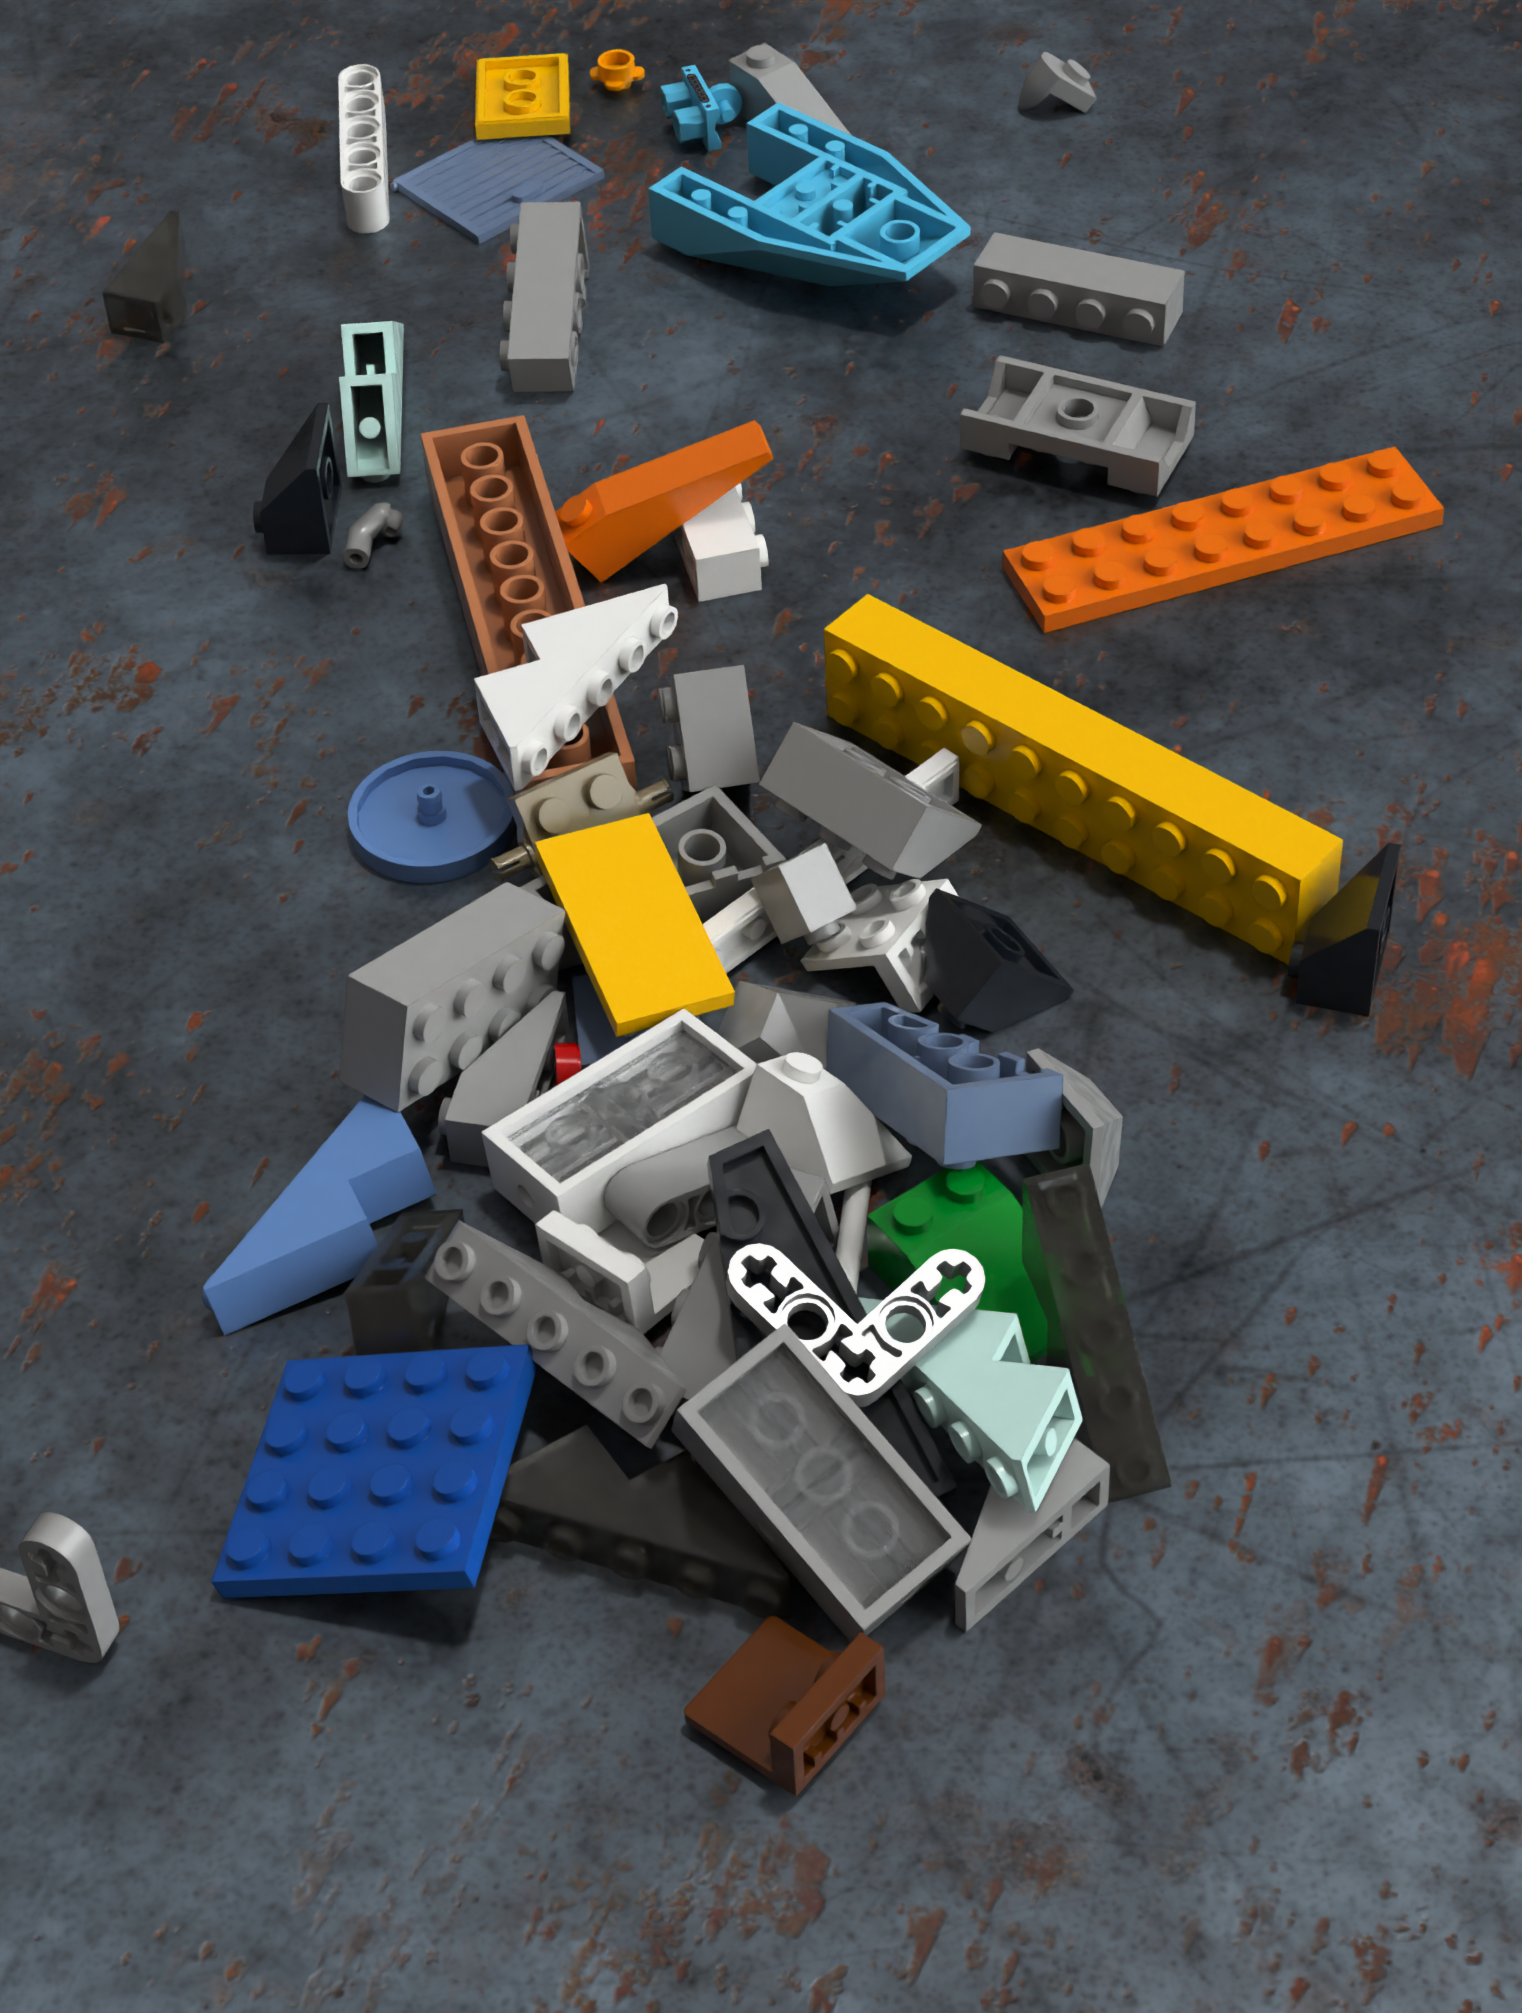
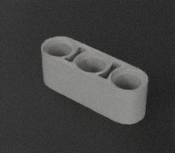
M732 1126L630 1164L621 1169L607 1185L603 1197L604 1206L642 1242L652 1248L663 1247L714 1227L716 1222L707 1168L708 1157L748 1137L736 1130L737 1126Z

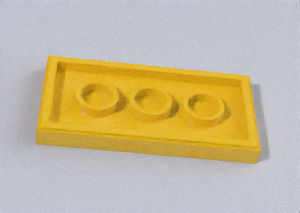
M649 813L535 842L536 860L557 906L565 910L564 922L616 1037L652 1028L683 1008L692 1015L697 1016L734 1006L735 991Z

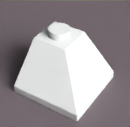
M797 1051L756 1064L736 1130L749 1138L770 1129L789 1167L826 1178L830 1194L909 1167L912 1155L845 1083L823 1069L819 1060Z

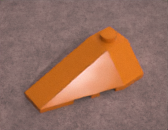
M755 420L597 481L580 494L569 498L561 508L555 511L568 552L602 583L773 460L774 457L761 426Z

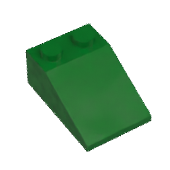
M978 1160L972 1168H946L867 1215L868 1266L893 1291L932 1256L943 1250L957 1249L966 1251L974 1256L983 1267L985 1275L982 1295L975 1310L1017 1314L1031 1364L1094 1325L1095 1316L1014 1195ZM941 1274L942 1279L939 1291L929 1301V1304L937 1306L938 1301L953 1289L960 1291L964 1295L963 1288L966 1279L958 1275L950 1280Z

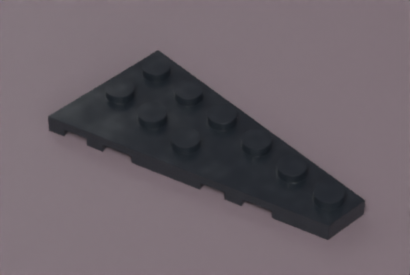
M770 1129L709 1155L707 1168L736 1361L768 1337L735 1306L728 1296L726 1283L730 1260L738 1250L747 1245L760 1243L774 1247L784 1254L856 1324L862 1321L867 1316V1313ZM748 1268L746 1270L745 1286L752 1288L758 1283L764 1285L775 1296L774 1307L770 1311L775 1314L783 1301L769 1286L771 1272L765 1269L762 1273L755 1274ZM792 1290L788 1291L786 1297L793 1294L794 1292ZM798 1311L791 1315L787 1321L791 1330L802 1340H815L827 1330L825 1321L813 1311ZM837 1337L829 1352L832 1350L845 1364L842 1379L849 1383L858 1377L867 1384L870 1366L865 1362H862L857 1367L849 1365L839 1355L840 1344L843 1338ZM829 1352L819 1359L825 1361ZM901 1378L878 1400L868 1406L859 1407L938 1500L956 1491L958 1486ZM763 1540L769 1583L791 1572Z

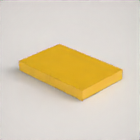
M568 54L499 57L477 60L475 107L477 140L570 134Z

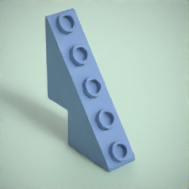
M364 1095L292 1182L282 1191L281 1195L259 1221L247 1232L242 1241L215 1273L209 1277L203 1286V1304L208 1310L214 1312L224 1336L385 1264L370 1223L437 1194L421 1150L401 1112H396Z

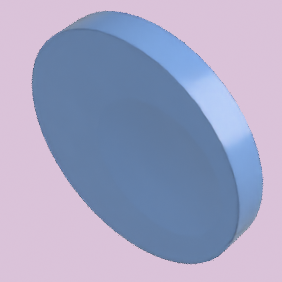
M425 751L402 756L374 770L355 789L348 806V824L353 847L359 857L369 867L380 874L401 881L437 883L470 875L489 865V859L500 856L514 836L516 822L506 800L514 796L513 788L506 776L498 768L473 755L455 751Z

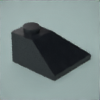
M318 403L267 477L262 501L254 502V529L256 533L264 534L267 555L331 553L342 483L329 403Z
M1388 843L1311 918L1305 942L1294 941L1289 960L1288 977L1298 978L1296 1004L1369 1017L1391 929L1401 845Z
M938 888L930 895L924 982L940 1000L937 1004V1009L951 1023L963 1029L970 1024L994 1033L1067 1000L1074 992V989L1009 916Z

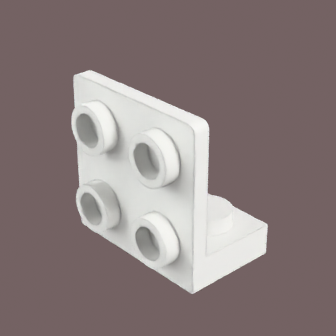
M911 879L894 885H864L850 894L857 909L836 919L841 930L814 943L801 959V962L807 971L874 966L899 1008L910 1013L921 1012L934 995L924 982L929 897L936 888L956 896L958 895L949 879L930 881Z
M553 1210L535 1224L543 1264L562 1273L583 1300L639 1328L643 1334L673 1310L679 1293L685 1288L691 1289L699 1271L698 1257L704 1239L696 1234L663 1247L652 1248L642 1242L620 1221L615 1222L596 1234L589 1226L582 1223L576 1224Z

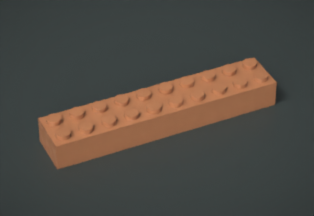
M521 415L420 433L427 485L481 676L526 664L521 625L585 607V603L525 416ZM614 694L606 705L599 707L582 725L578 735L573 740L567 741L549 760L543 773L539 776H534L523 789L514 790L515 795L607 752L618 754L629 784L636 792L638 791L635 760Z

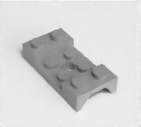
M1000 355L995 363L988 396L979 410L973 411L964 408L960 414V448L982 453L989 457L1009 460L1016 448L1022 446L1037 452H1047L1079 460L1086 464L1108 467L1107 485L1158 497L1194 436L1196 402ZM1077 415L1085 416L1081 418H1076Z

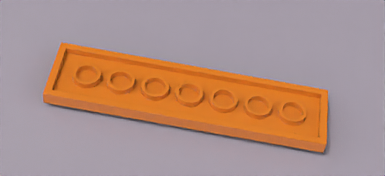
M1391 447L1003 550L1002 568L1043 632L1047 633L1441 526L1443 523L1444 507L1396 447Z

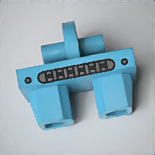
M695 65L681 67L682 82L660 86L662 111L666 119L673 118L675 135L680 143L702 139L708 152L722 149V141L715 131V125L728 123L738 116L743 103L741 95L733 85L728 83H720L708 89Z

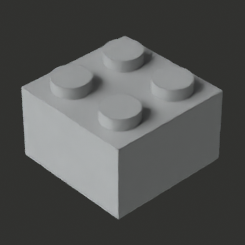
M744 665L667 675V687L658 688V700L662 723H673L676 745L666 746L670 780L681 781L682 790L688 792L702 791L715 784L719 788L759 783L760 777Z

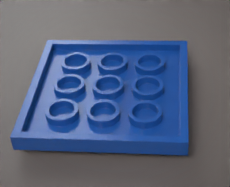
M523 1344L287 1360L211 1581L222 1598L475 1588L538 1364L532 1360L533 1350L531 1346Z

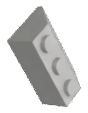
M796 722L792 723L759 783L760 786L778 797L774 804L777 809L801 822H806L807 818L810 817L822 825L817 833L820 837L846 851H849L852 845L866 854L862 860L866 867L891 880L894 879L897 872L918 879L922 878L974 838L982 826L974 819L853 743Z

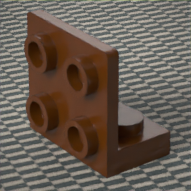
M769 1616L684 1708L685 1722L797 1797L885 1696L884 1646L860 1632L843 1652L839 1650L830 1652L778 1617Z

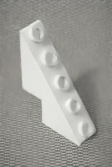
M666 584L522 624L526 664L474 679L480 724L515 791L523 789L534 776L542 774L549 760L567 741L573 740L578 735L582 725L599 707L609 702L613 692L631 673L639 670L647 655L662 639L665 640L672 634L677 623L678 612L675 607L669 605L668 587Z

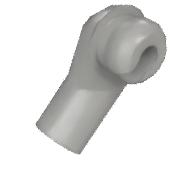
M375 503L348 529L343 552L344 563L354 569L366 567L370 559L373 540L378 532L388 538L395 537L397 530H400L404 521L403 514L399 510L390 508V503Z

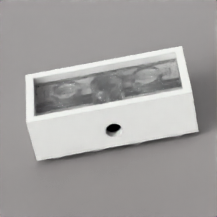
M683 1008L483 1130L481 1134L493 1187L535 1224L555 1210L576 1224L582 1223L589 1226L598 1234L619 1221L604 1206L603 1197L607 1185L621 1169L729 1127L737 1126L756 1063Z

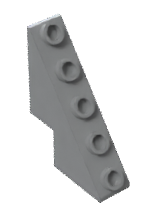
M458 1220L446 1242L438 1249L435 1260L425 1276L426 1280L512 1345L529 1344L532 1348V1360L642 1444L652 1449L687 1388L639 1328L583 1300L562 1273Z

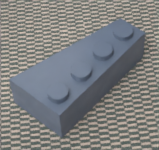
M886 1002L829 1009L826 1071L845 1083L881 1123L887 1124L904 1136L908 1143L919 1147L937 1160L940 1166L949 1169H968L975 1166L977 1160L1059 1149L1063 1074L1048 1068L1038 1070V1073L1035 1074L1027 1073L1024 1071V1058L1009 1052L999 1053L998 1059L991 1055L979 1053V1040L965 1034L939 1033V1024Z

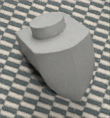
M1044 52L1031 67L1024 80L1018 108L1021 111L1030 109L1042 102L1051 93L1086 113L1097 98L1088 82L1090 75L1084 67L1074 60L1069 59L1065 63L1050 53Z

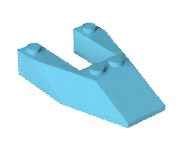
M779 102L746 123L749 173L775 185L774 188L755 201L682 166L648 188L653 239L688 256L826 286L907 281L971 235V226L889 152Z

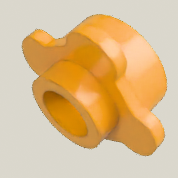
M619 49L602 53L598 57V67H593L589 72L592 80L604 83L605 88L611 91L626 90L631 86L632 81L642 80L645 76L644 68L635 66L633 54Z

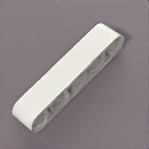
M357 64L343 69L338 77L340 177L348 228L357 233L369 234L384 229L390 220L386 113L379 70L371 65Z

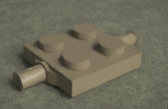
M607 752L511 796L506 800L517 825V843L519 846L498 857L489 859V867L497 869L492 871V874L498 882H502L504 879L528 868L538 878L543 873L535 857L536 841L645 814L674 801L673 792H665L670 790L671 786L665 779H661L659 782L636 792L627 780L618 754Z

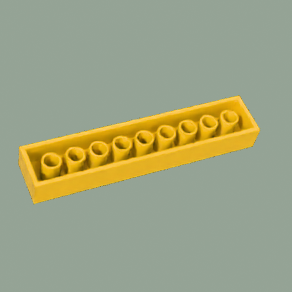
M867 594L824 628L826 708L828 716L918 765H921L937 752L946 748L959 756V787L965 789L974 797L989 802L1013 815L1017 820L1027 823L1059 840L1065 846L1087 855L1107 866L1111 871L1122 874L1155 892L1161 898L1183 907L1203 918L1209 924L1219 927L1253 945L1262 953L1269 954L1289 965L1294 941L1305 942L1311 918L1338 893L1343 839L883 601Z

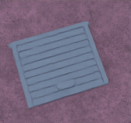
M549 135L484 140L474 138L395 178L390 183V189L393 192H401L468 238L481 244L509 229L511 223H519L521 202H560L604 179L605 174L602 168Z

